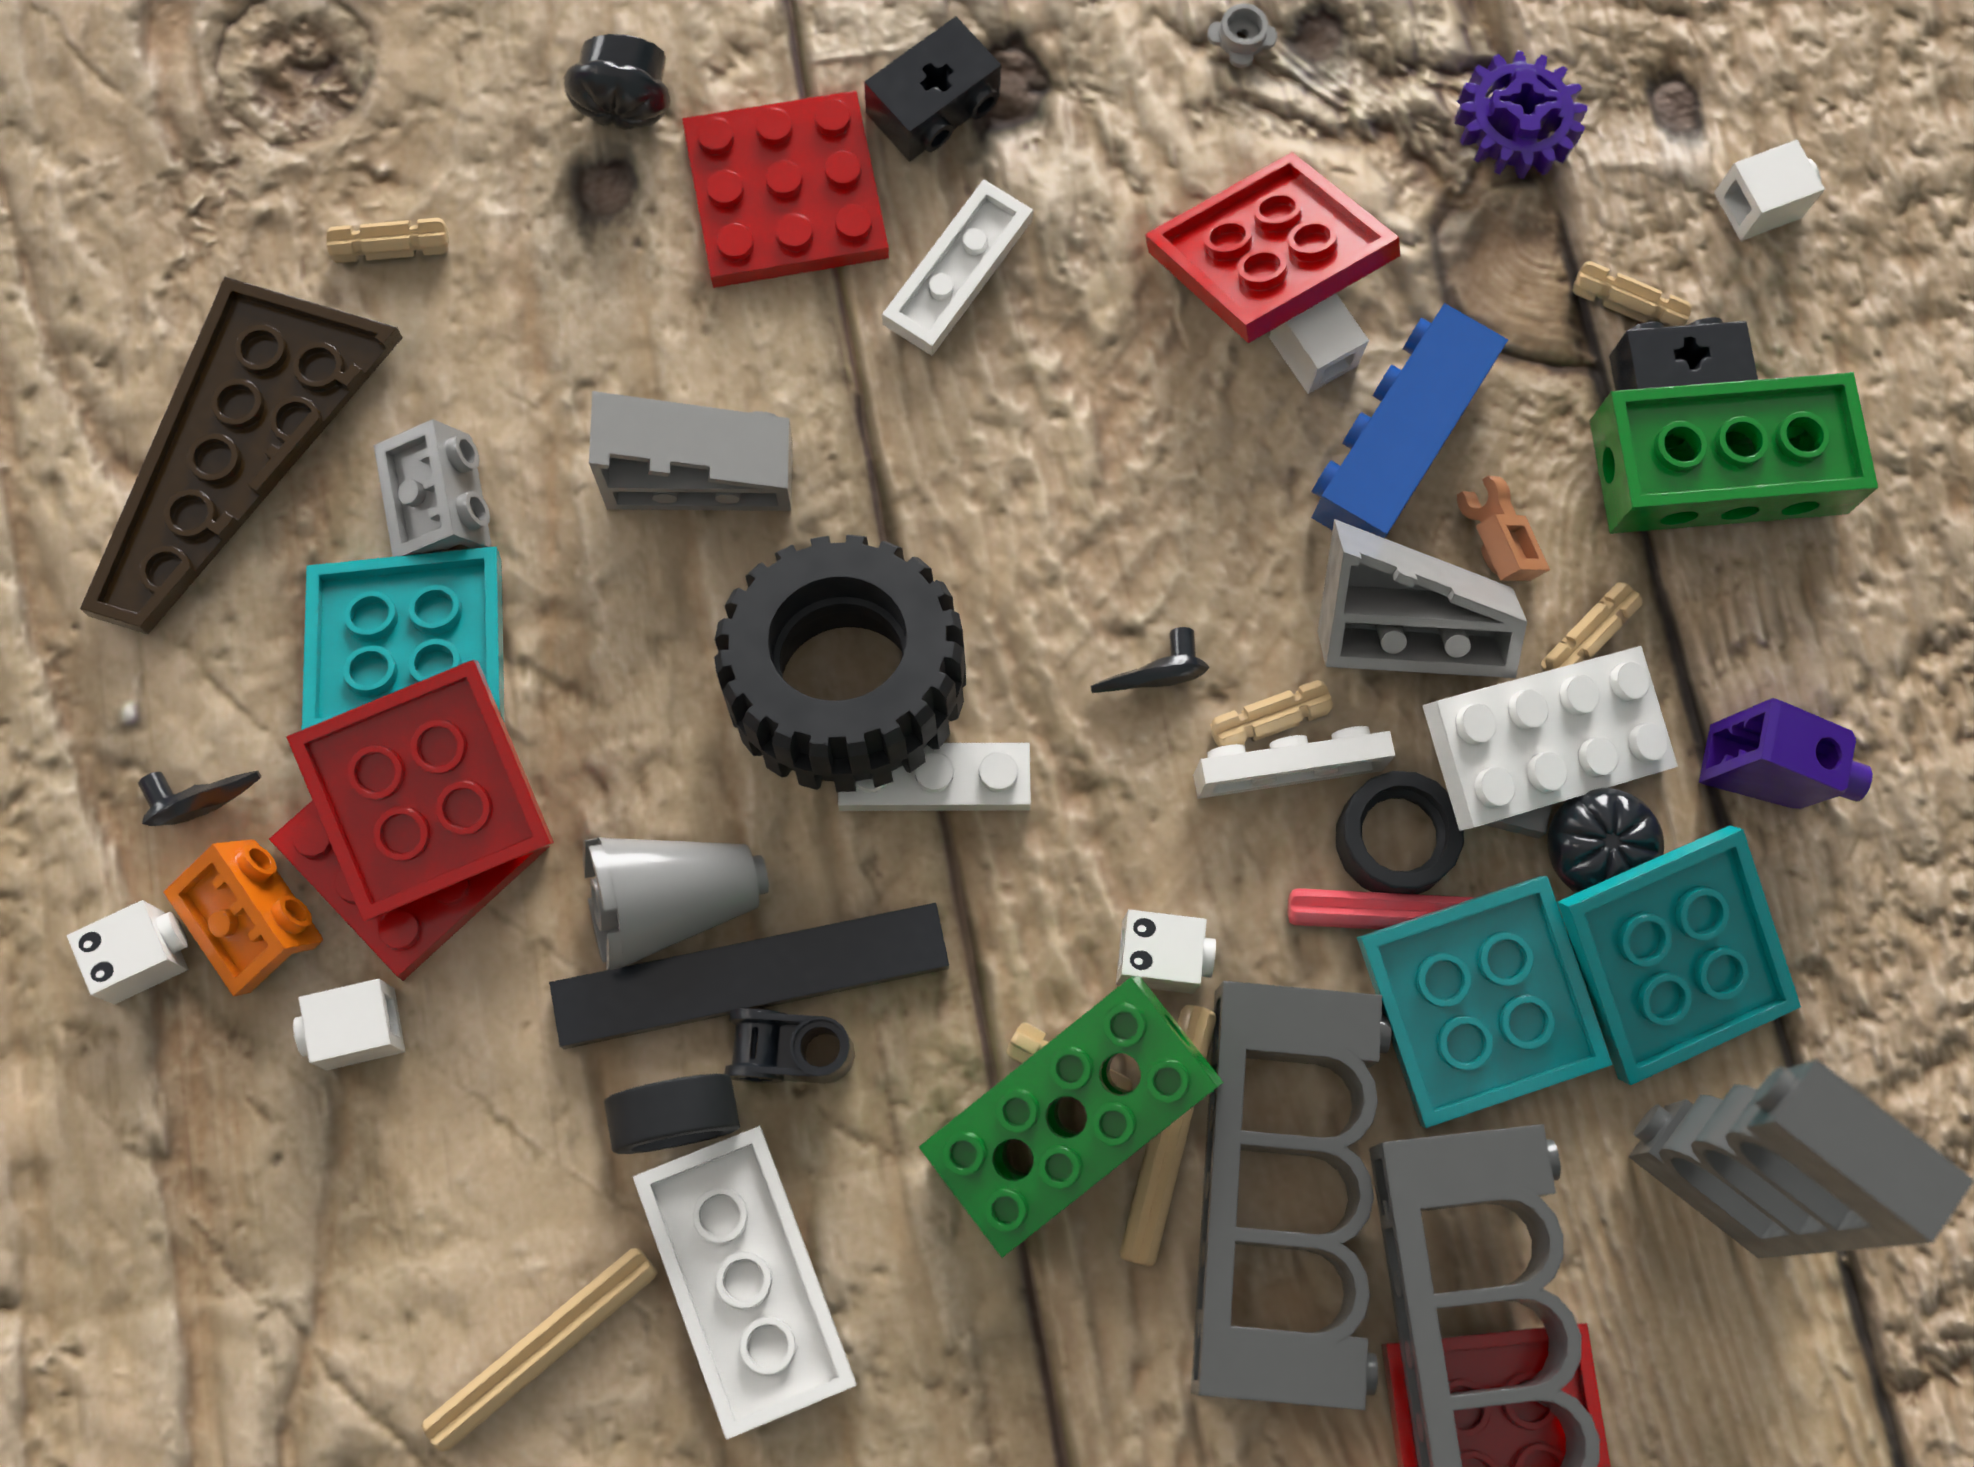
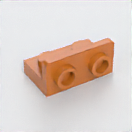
M253 839L213 843L163 891L233 997L251 993L293 953L314 950L323 941V937L312 922L309 909L303 902L295 898L276 870V862L272 855Z

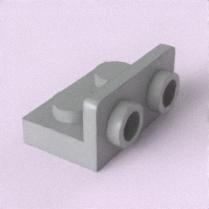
M432 419L374 445L393 557L442 552L459 544L472 549L491 547L488 527L490 513L483 499L477 468L479 465V454L469 434Z

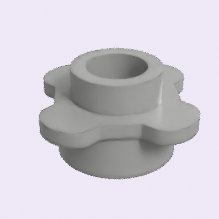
M1240 3L1230 7L1225 12L1222 22H1214L1209 26L1207 37L1212 45L1221 46L1230 55V63L1232 65L1245 68L1252 64L1253 56L1262 49H1271L1275 45L1277 32L1274 27L1268 25L1267 17L1261 9L1251 4ZM1237 34H1245L1247 35V38L1241 39L1237 36Z

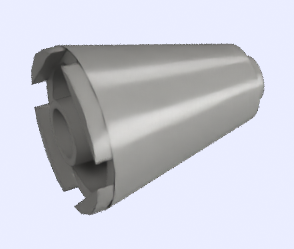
M601 837L583 841L585 878L596 876V878L590 881L592 898H588L589 909L602 962H606L607 970L627 966L755 910L759 906V895L766 894L769 891L764 859L762 855L752 856L746 844Z

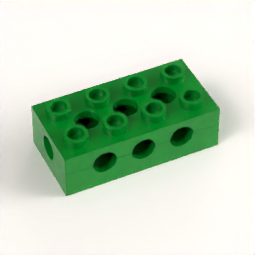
M1854 372L1611 391L1590 419L1610 534L1847 515L1878 488Z
M1132 976L922 1143L919 1149L1001 1258H1003L1224 1082L1140 976ZM1119 1053L1129 1055L1139 1065L1141 1078L1138 1086L1133 1091L1119 1088L1111 1079L1110 1065L1113 1058ZM1065 1096L1079 1100L1086 1110L1087 1122L1082 1132H1074L1067 1129L1059 1119L1058 1107ZM1011 1139L1021 1140L1031 1149L1033 1166L1029 1173L1019 1172L1010 1165L1007 1159V1147Z

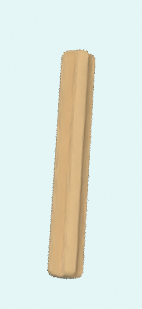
M1185 1005L1180 1012L1177 1024L1203 1057L1207 1059L1215 1027L1216 1014L1204 1007ZM1194 1107L1147 1143L1120 1249L1121 1258L1127 1262L1148 1267L1153 1266L1157 1260Z
M638 1248L630 1249L423 1421L422 1429L434 1447L441 1452L450 1450L654 1280L657 1271L646 1254Z

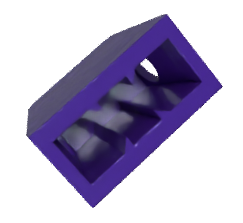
M1771 698L1710 724L1699 783L1788 808L1802 809L1838 796L1855 802L1862 800L1870 789L1873 773L1870 766L1853 761L1856 737L1852 730L1781 700Z

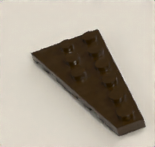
M224 277L80 609L89 617L149 634L402 340L403 337L398 328Z

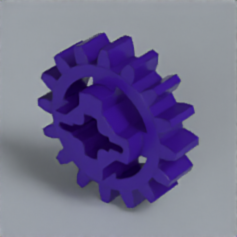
M1523 51L1516 52L1511 64H1507L1501 55H1494L1488 69L1480 65L1474 69L1469 83L1464 84L1457 103L1460 104L1454 121L1457 125L1466 126L1460 138L1461 144L1471 145L1476 143L1479 149L1474 160L1477 163L1486 160L1488 157L1496 160L1494 173L1498 175L1505 170L1507 165L1515 166V172L1519 179L1525 178L1531 165H1534L1542 175L1547 174L1554 161L1563 164L1567 160L1573 147L1577 145L1585 130V126L1581 122L1588 111L1587 105L1575 102L1582 90L1581 85L1570 84L1566 86L1562 82L1568 70L1564 66L1557 68L1553 72L1545 69L1547 65V56L1541 54L1535 64L1526 62ZM1550 131H1556L1554 134L1548 137Z

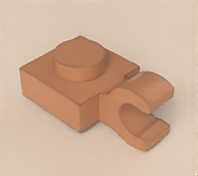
M1486 476L1482 479L1488 491V500L1483 507L1479 503L1475 492L1462 491L1457 494V504L1462 514L1469 519L1481 521V523L1476 525V528L1483 542L1481 547L1482 556L1490 570L1498 575L1500 581H1531L1550 570L1526 516L1516 515L1511 503L1509 486L1500 476Z

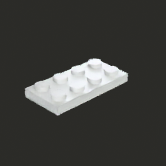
M1642 646L1422 705L1459 831L1582 796L1594 789L1612 787L1678 767Z
M760 1126L633 1176L726 1440L857 1386Z

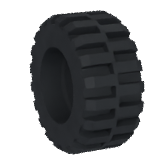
M829 535L811 538V547L796 551L794 545H790L775 552L777 562L769 567L763 562L759 563L745 576L748 585L746 591L741 588L733 590L725 604L728 618H723L717 625L715 643L718 654L714 657L716 674L733 726L738 728L742 743L753 756L763 755L767 769L782 778L787 777L793 770L796 772L800 786L815 790L821 788L822 780L834 782L836 792L856 791V781L872 779L876 788L893 782L891 771L903 766L906 772L911 773L926 762L924 748L928 745L933 750L940 749L950 735L949 721L959 718L964 703L963 687L966 686V662L960 615L954 611L953 597L945 583L938 580L933 582L932 568L920 558L911 557L908 562L904 561L903 548L887 541H881L878 548L868 546L867 536L846 535V542L830 543ZM856 627L877 632L891 640L903 653L898 667L882 685L865 695L848 700L829 701L813 698L795 690L783 679V673L788 661L801 645L820 633L836 628Z

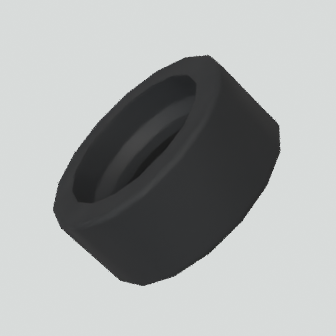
M1390 771L1370 778L1346 802L1336 824V850L1345 871L1362 888L1371 892L1420 894L1428 891L1456 865L1464 846V830L1459 831L1448 792L1437 781L1417 772ZM1391 798L1405 799L1418 805L1431 818L1436 830V846L1431 858L1421 867L1410 871H1392L1379 865L1367 852L1362 840V825L1367 813L1377 803Z
M728 1074L694 1075L649 1083L612 1094L604 1100L612 1151L616 1154L651 1152L694 1144L721 1137L740 1129L732 1078Z

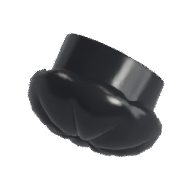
M622 34L594 36L584 42L579 63L567 70L564 76L565 94L575 110L600 125L609 126L614 123L617 128L623 130L652 126L665 116L671 103L669 90L662 82L666 62L665 53L656 44L639 37Z
M1599 788L1591 790L1585 795L1568 799L1558 809L1549 827L1547 847L1551 864L1558 877L1569 889L1578 893L1664 855V836L1658 819L1639 798L1622 790Z

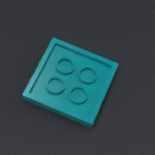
M497 546L306 566L302 730L473 659L479 662L505 723L502 560Z
M1729 825L1557 902L1615 1072L1619 1080L1630 1086L1801 1008L1744 830Z
M1539 876L1357 937L1375 994L1382 995V1013L1386 1015L1392 1027L1391 1041L1420 1126L1428 1128L1613 1065L1548 876Z

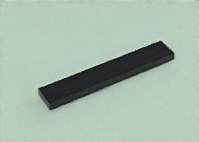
M931 903L639 963L618 969L552 981L549 984L559 1045L564 1050L730 1015V1011L733 1009H760L949 969V961L937 904Z

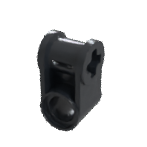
M745 1008L730 1011L729 1021L736 1025L732 1064L725 1067L724 1074H728L732 1080L755 1083L791 1081L826 1084L836 1082L845 1077L852 1068L855 1058L854 1044L844 1027L833 1018L794 1015L764 1009ZM822 1034L835 1036L840 1041V1051L834 1062L822 1067L810 1065L806 1060V1049L810 1041Z

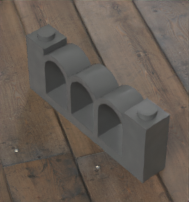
M1223 981L1215 990L1214 1013L1216 1014V1022L1212 1035L1211 1067L1224 1083L1209 1094L1191 1393L1202 1396L1366 1410V1395L1374 1396L1377 1389L1378 1360L1375 1353H1368V1338L1349 1336L1354 1333L1365 1318L1370 1291L1365 1269L1356 1254L1343 1243L1357 1236L1370 1217L1374 1200L1371 1176L1361 1158L1347 1146L1360 1140L1371 1126L1378 1104L1375 1081L1368 1068L1380 1062V1053H1388L1392 1027L1386 1015L1382 1013V995ZM1246 1058L1315 1064L1332 1070L1342 1078L1350 1092L1352 1109L1349 1122L1339 1135L1326 1138L1242 1131ZM1241 1150L1309 1156L1326 1161L1339 1172L1346 1184L1348 1202L1344 1217L1334 1229L1325 1234L1236 1227ZM1235 1244L1308 1251L1321 1255L1334 1265L1342 1280L1344 1297L1340 1312L1332 1323L1317 1332L1308 1333L1231 1326Z
M1817 1059L1787 1069L1783 1066L1776 1068L1758 1089L1747 1085H1733L1723 1100L1711 1095H1700L1694 1104L1685 1099L1665 1105L1664 1108L1659 1104L1655 1105L1637 1125L1633 1135L1640 1141L1628 1156L1758 1259L1931 1244L1940 1234L1974 1183V1179Z
M1544 1124L1388 1141L1369 1148L1418 1466L1462 1467L1453 1410L1536 1401L1549 1408L1562 1425L1566 1436V1454L1560 1467H1597L1600 1455V1438L1592 1416L1575 1397L1561 1391L1573 1379L1581 1360V1333L1574 1314L1558 1296L1543 1289L1555 1278L1563 1260L1564 1235L1557 1216L1541 1198L1556 1194L1554 1181L1559 1180L1561 1174L1558 1149L1553 1140L1546 1139ZM1490 1204L1501 1205L1517 1214L1526 1225L1532 1240L1531 1259L1523 1274L1514 1282L1499 1287L1434 1294L1421 1211ZM1496 1301H1513L1532 1309L1543 1322L1549 1337L1548 1356L1542 1370L1531 1380L1517 1385L1450 1393L1437 1308Z

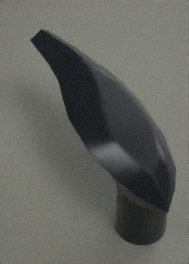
M1178 627L1169 632L1171 656L1157 659L1139 669L1112 676L1090 687L1092 693H1101L1142 687L1172 686L1200 677L1209 669V666L1205 661L1196 657L1194 630L1188 627Z
M258 770L238 774L211 784L193 785L177 794H173L162 772L147 774L138 782L150 806V809L143 817L142 824L148 826L175 825L206 815L239 796L261 778V774Z

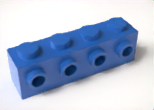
M1446 303L1443 304L1432 323L1421 318L1403 347L1404 351L1411 354L1402 370L1391 365L1373 394L1374 398L1381 401L1373 416L1369 417L1361 412L1347 433L1342 444L1351 450L1341 466L1330 460L1311 492L1320 497V500L1311 518L1332 531L1334 519L1386 538L1493 367L1508 339Z

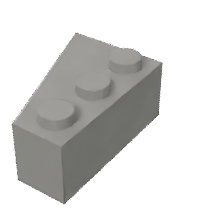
M592 391L589 465L607 510L791 511L793 440L789 418L778 417L775 414L762 411L748 413Z
M1334 519L1318 625V636L1326 667L1516 678L1527 620L1513 587Z

